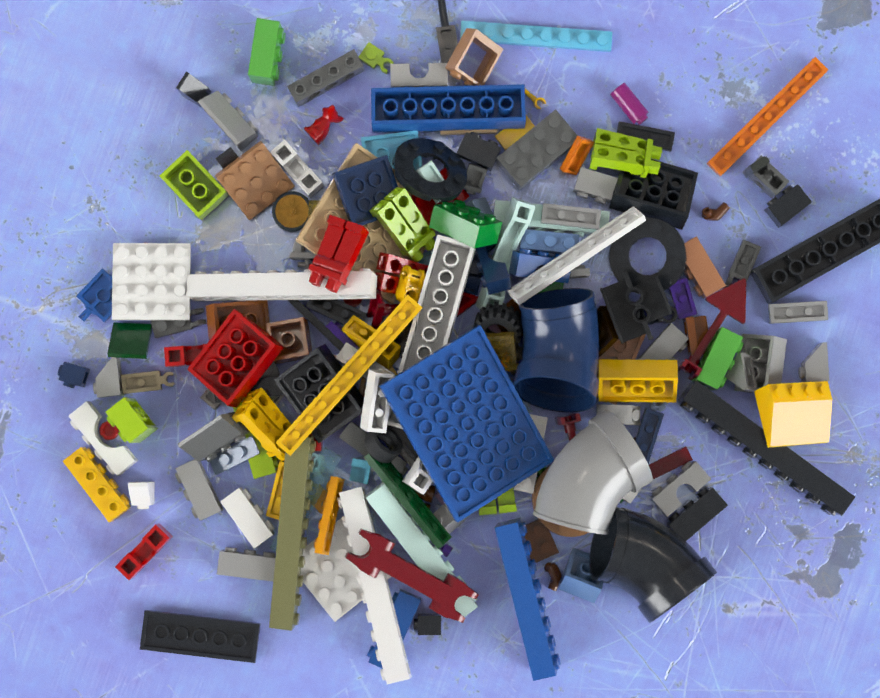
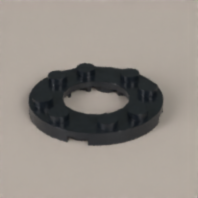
M413 138L403 142L394 154L392 165H394V174L397 180L408 192L423 200L451 201L461 194L467 183V171L460 156L441 141ZM418 156L425 158L431 156L434 160L438 159L444 164L443 167L447 169V179L442 182H431L422 178L413 166L414 159Z
M645 218V222L611 244L609 252L610 266L619 282L625 280L623 272L626 271L633 287L658 276L665 291L673 286L683 274L687 261L685 243L680 233L671 224L657 218ZM644 237H652L659 240L666 250L664 267L658 273L652 275H643L637 272L631 266L629 260V251L632 245Z

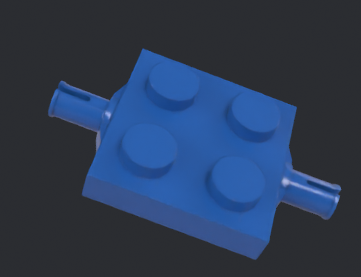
M103 268L76 296L83 302L86 308L78 316L82 321L85 322L91 314L97 315L103 322H106L112 316V275Z

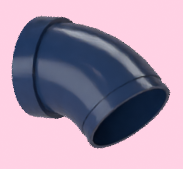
M564 288L535 294L519 305L521 310L523 350L522 361L516 368L513 385L523 401L542 409L565 413L582 412L595 406L599 388V380L596 377L599 357V329L597 308L594 301L595 294L592 290Z

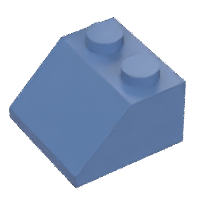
M573 548L558 589L595 603L602 590L604 581L592 579L589 570L590 554Z

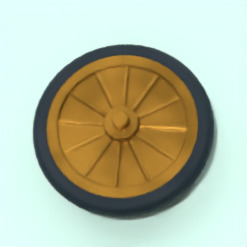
M295 191L281 194L275 200L272 207V216L275 223L283 230L291 232L301 230L312 214V205L308 198Z

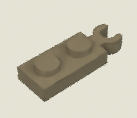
M161 371L121 375L123 394L162 390V384L169 387L175 386L174 382L169 383L167 381L168 376H173L174 373L166 372L161 376Z

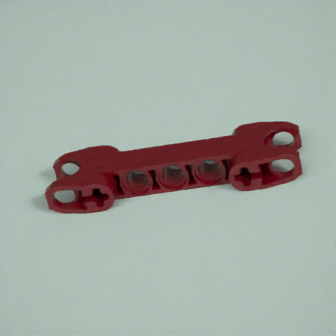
M362 528L359 530V535L370 544L369 551L361 556L347 552L345 555L346 559L373 578L378 576L380 570L433 599L429 608L445 618L464 622L466 618L455 610V602L461 596L477 599L479 596L477 592L450 573L446 575L443 581L392 553L391 551L395 543L386 537Z

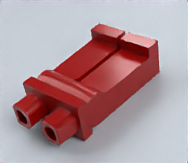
M329 215L327 220L329 224L320 248L314 257L313 264H310L308 268L312 272L309 282L314 286L320 287L325 278L328 280L325 288L337 293L341 284L346 285L348 281L346 278L350 274L369 232L362 225Z
M380 252L376 269L400 275L402 268L408 265L414 270H424L426 274L429 265ZM375 272L377 275L376 290L396 294L400 277Z

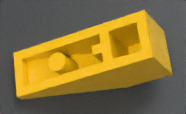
M353 315L343 326L342 331L356 345L361 347L376 329ZM393 341L376 362L389 370L398 360L401 346Z

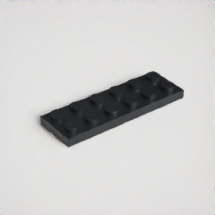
M145 610L140 650L256 663L261 623Z

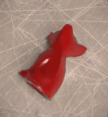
M334 105L324 107L322 109V116L316 119L311 126L303 128L318 145L326 138L330 123L343 121V117L338 115Z

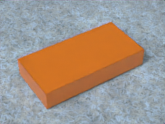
M577 135L560 169L563 172L577 175L594 142L591 139Z

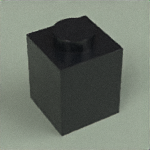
M438 613L418 614V618L414 619V630H418V635H441V615Z

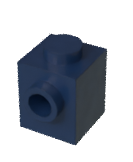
M64 362L59 367L58 380L63 381V385L70 388H75V385L85 387L90 369Z

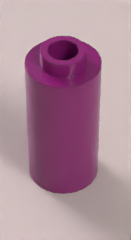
M626 83L621 84L610 94L633 124L638 123L640 125L648 118L646 115L649 112Z

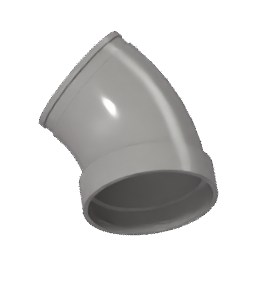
M605 410L588 421L589 426L574 436L556 456L541 484L536 500V508L533 511L534 516L568 528L607 535L614 511L622 498L628 492L632 491L635 493L653 481L649 465L637 443L622 422L609 410Z

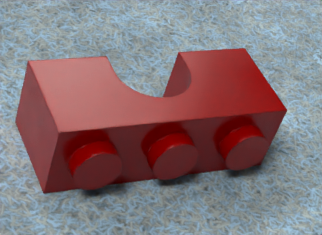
M206 344L164 347L165 367L190 366Z
M160 523L155 524L142 538L143 540L115 568L128 580L133 579L173 536Z

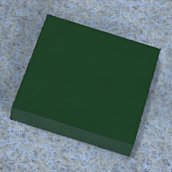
M113 322L107 352L108 357L147 359L152 324Z

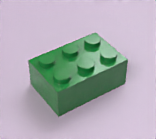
M461 200L434 205L430 228L472 248L497 244L502 221L497 220L496 216L480 212L479 208L469 207Z

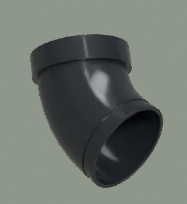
M616 507L609 524L608 534H593L589 555V570L592 579L618 586L631 594L639 602L638 609L649 623L663 615L717 574V571L706 557L701 558L681 536L669 527L647 515L630 509Z

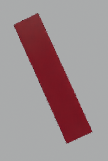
M684 447L649 464L653 479L693 459L687 447Z

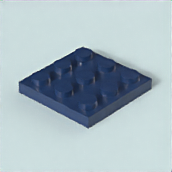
M387 155L332 174L348 220L362 226L378 220L369 211L381 200H384V197L393 189L398 187Z

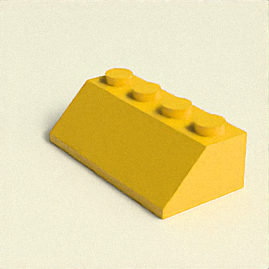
M599 359V402L676 403L678 385L677 360Z

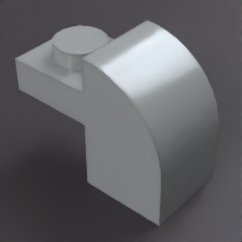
M597 404L596 416L605 410H609L623 425H640V406Z

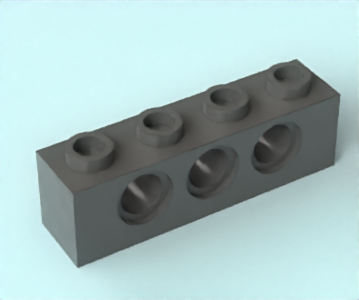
M353 49L287 87L297 106L300 107L364 71V66Z

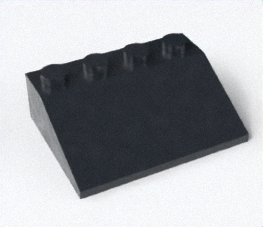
M657 161L661 163L658 175L648 173L646 178L631 174L628 171L619 170L617 183L609 206L610 209L625 212L634 206L645 218L661 219L671 224L674 228L683 229L689 217L698 172Z
M324 344L317 347L274 379V381L300 416L342 369V366L327 345ZM355 385L312 431V435L318 443H321L362 414L364 397Z

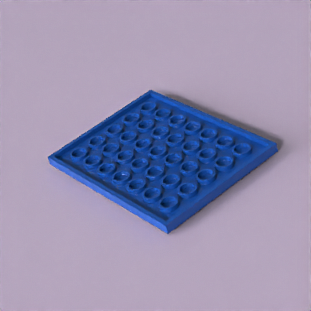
M481 325L474 327L379 385L457 523L554 461Z

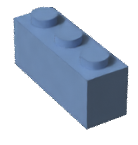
M526 229L520 240L519 251L520 248L532 250L531 252H538L540 250L549 252V254H562L579 243V235Z

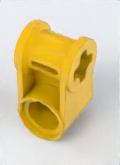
M408 265L402 268L395 294L398 302L401 303L407 292H409V296L416 302L419 301L426 276L424 270H414Z

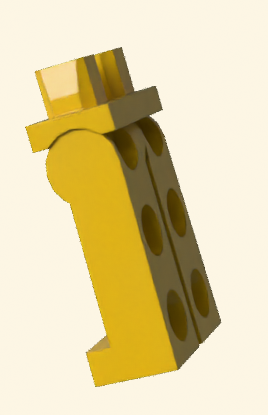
M262 388L250 391L232 418L236 423L241 422L261 442L269 457L276 455L278 459L284 461L285 451L275 442L291 426V423Z

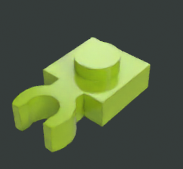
M368 42L359 55V59L373 69L377 65L380 66V70L385 74L388 73V70L383 67L384 64H394L390 58H383L385 53L370 42Z

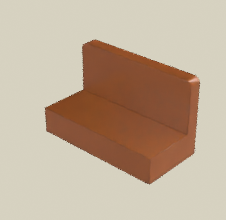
M706 316L686 317L683 319L685 335L689 338L686 341L688 344V356L694 354L708 331Z

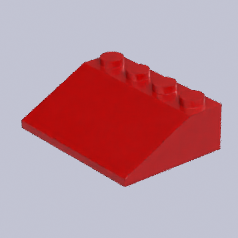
M234 309L187 370L227 406L237 408L284 347L270 334Z

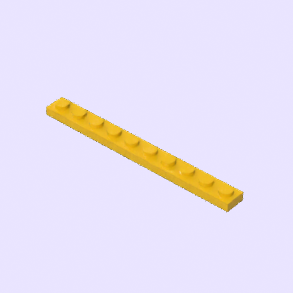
M407 295L275 443L291 456L423 307Z

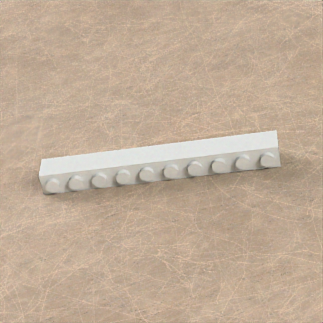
M361 268L359 271L351 270L346 278L348 280L346 285L341 284L337 293H334L325 288L328 282L325 278L320 287L312 285L309 282L312 273L309 269L304 270V272L285 270V273H279L276 270H268L267 273L251 270L249 273L231 271V274H225L221 271H214L213 274L197 271L195 274H188L186 297L192 301L376 299L377 275L367 268Z
M358 487L339 492L340 497L337 500L340 509L343 508L345 516H342L344 527H348V544L353 547L355 555L361 556L369 551L370 544L359 535V530L362 528L375 533L368 501L365 497L364 487ZM358 568L359 573H356L357 581L363 587L364 592H361L363 603H367L368 611H366L368 623H372L371 637L373 642L377 643L378 649L375 652L377 660L382 663L383 669H380L382 680H386L388 685L410 679L412 676L386 573L380 570L378 576L373 578Z

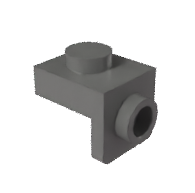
M469 163L466 170L467 183L464 187L465 192L470 194L481 193L487 168Z

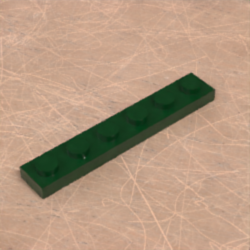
M369 453L364 457L369 466L378 474L382 482L386 484L438 549L452 538L416 492L402 482L403 476L391 462H379Z

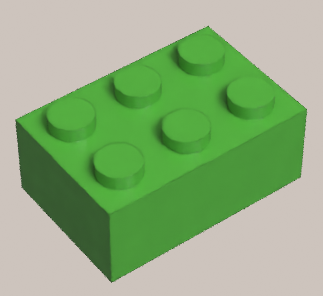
M256 19L248 76L252 83L275 86V81H279L280 70H278V62H282L283 51H281V44L285 43L286 33H284V28H282L280 21Z
M724 327L719 328L698 365L702 371L699 376L691 381H698L711 391L718 390L719 387L722 388L727 380L724 377L726 372L730 371L735 363L733 358L736 352L739 353L744 343L741 342L743 337Z

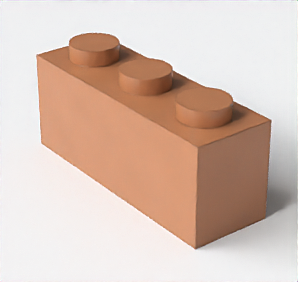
M697 236L685 243L687 261L684 273L688 280L692 279L695 284L693 288L696 294L704 299L726 285Z

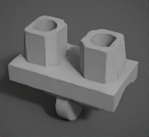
M294 242L290 258L292 260H305V262H298V267H304L306 270L310 264H313L310 260H314L316 254L304 252L305 247L298 242Z

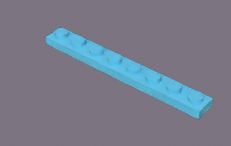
M461 21L460 39L466 28H473L479 30L496 44L611 52L612 32Z

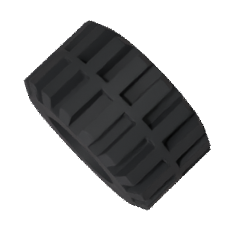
M495 302L494 305L489 303L486 305V308L482 307L480 312L476 314L473 328L481 325L496 354L500 353L502 356L505 355V352L511 353L513 348L516 349L522 335L520 313L518 311L514 312L513 306L507 307V303H503V305H499V302ZM499 324L508 331L505 333H494L488 327Z

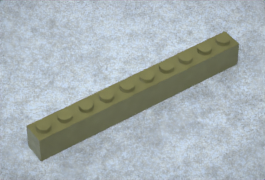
M309 435L291 456L285 452L269 628L292 631L299 624L300 614L297 613V608L300 606L302 595L299 594V587L303 585L301 568H304L305 556L302 555L303 549L307 545V537H304V534L309 525V518H306L307 510L309 511L311 499H308V492L312 489L310 472L314 470L312 453H315L316 441H313V435Z

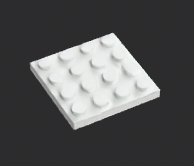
M113 243L112 320H190V298L186 297L188 274H191V244Z
M342 518L335 523L329 555L315 553V539L303 549L302 555L305 556L304 568H301L303 583L334 622L361 602V592H364L362 584L359 585L356 573H359L358 567L345 558L347 552L354 554L353 547L348 544L347 535H349L348 527H344ZM386 574L387 580L392 577V576Z

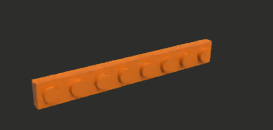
M814 57L707 162V165L719 177L724 174L828 69Z

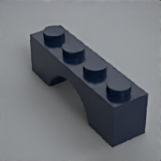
M496 244L476 248L474 258L479 259L476 262L478 272L483 273V276L480 277L483 288L487 287L489 295L511 290L506 264L494 261L488 257Z

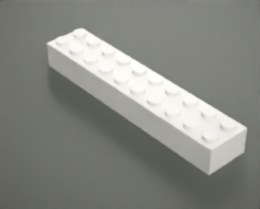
M437 235L418 304L423 308L413 319L398 374L449 343L476 248H472L455 239ZM390 407L387 425L403 429Z

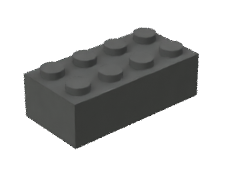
M555 109L496 158V162L516 187L521 190L568 152L577 134Z

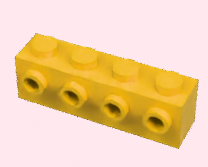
M80 447L64 459L63 463L109 523L113 522L131 508L129 505L130 500L124 493L121 495L115 480L108 478L105 474L107 472L106 468L101 463L98 464L94 459L96 456L90 448Z

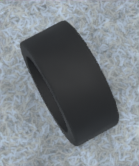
M388 426L386 433L369 432L364 439L368 453L382 463H390L403 449L400 437ZM378 438L386 443L389 450L382 446Z

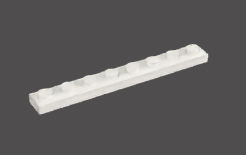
M634 206L511 287V290H507L509 295L518 305L522 304L645 222V216Z

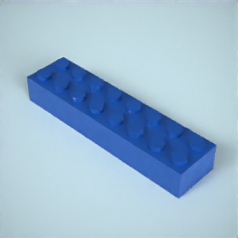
M525 84L371 88L372 131L525 129Z
M521 517L500 522L495 526V532L533 681L556 676L561 662L559 654L554 652L556 642L554 635H550L549 632L551 622L549 616H545L546 602L544 597H540L542 587L540 579L535 577V571H537L534 559L531 560L530 558L532 547L530 541H526L525 538L527 533L526 524L521 521Z

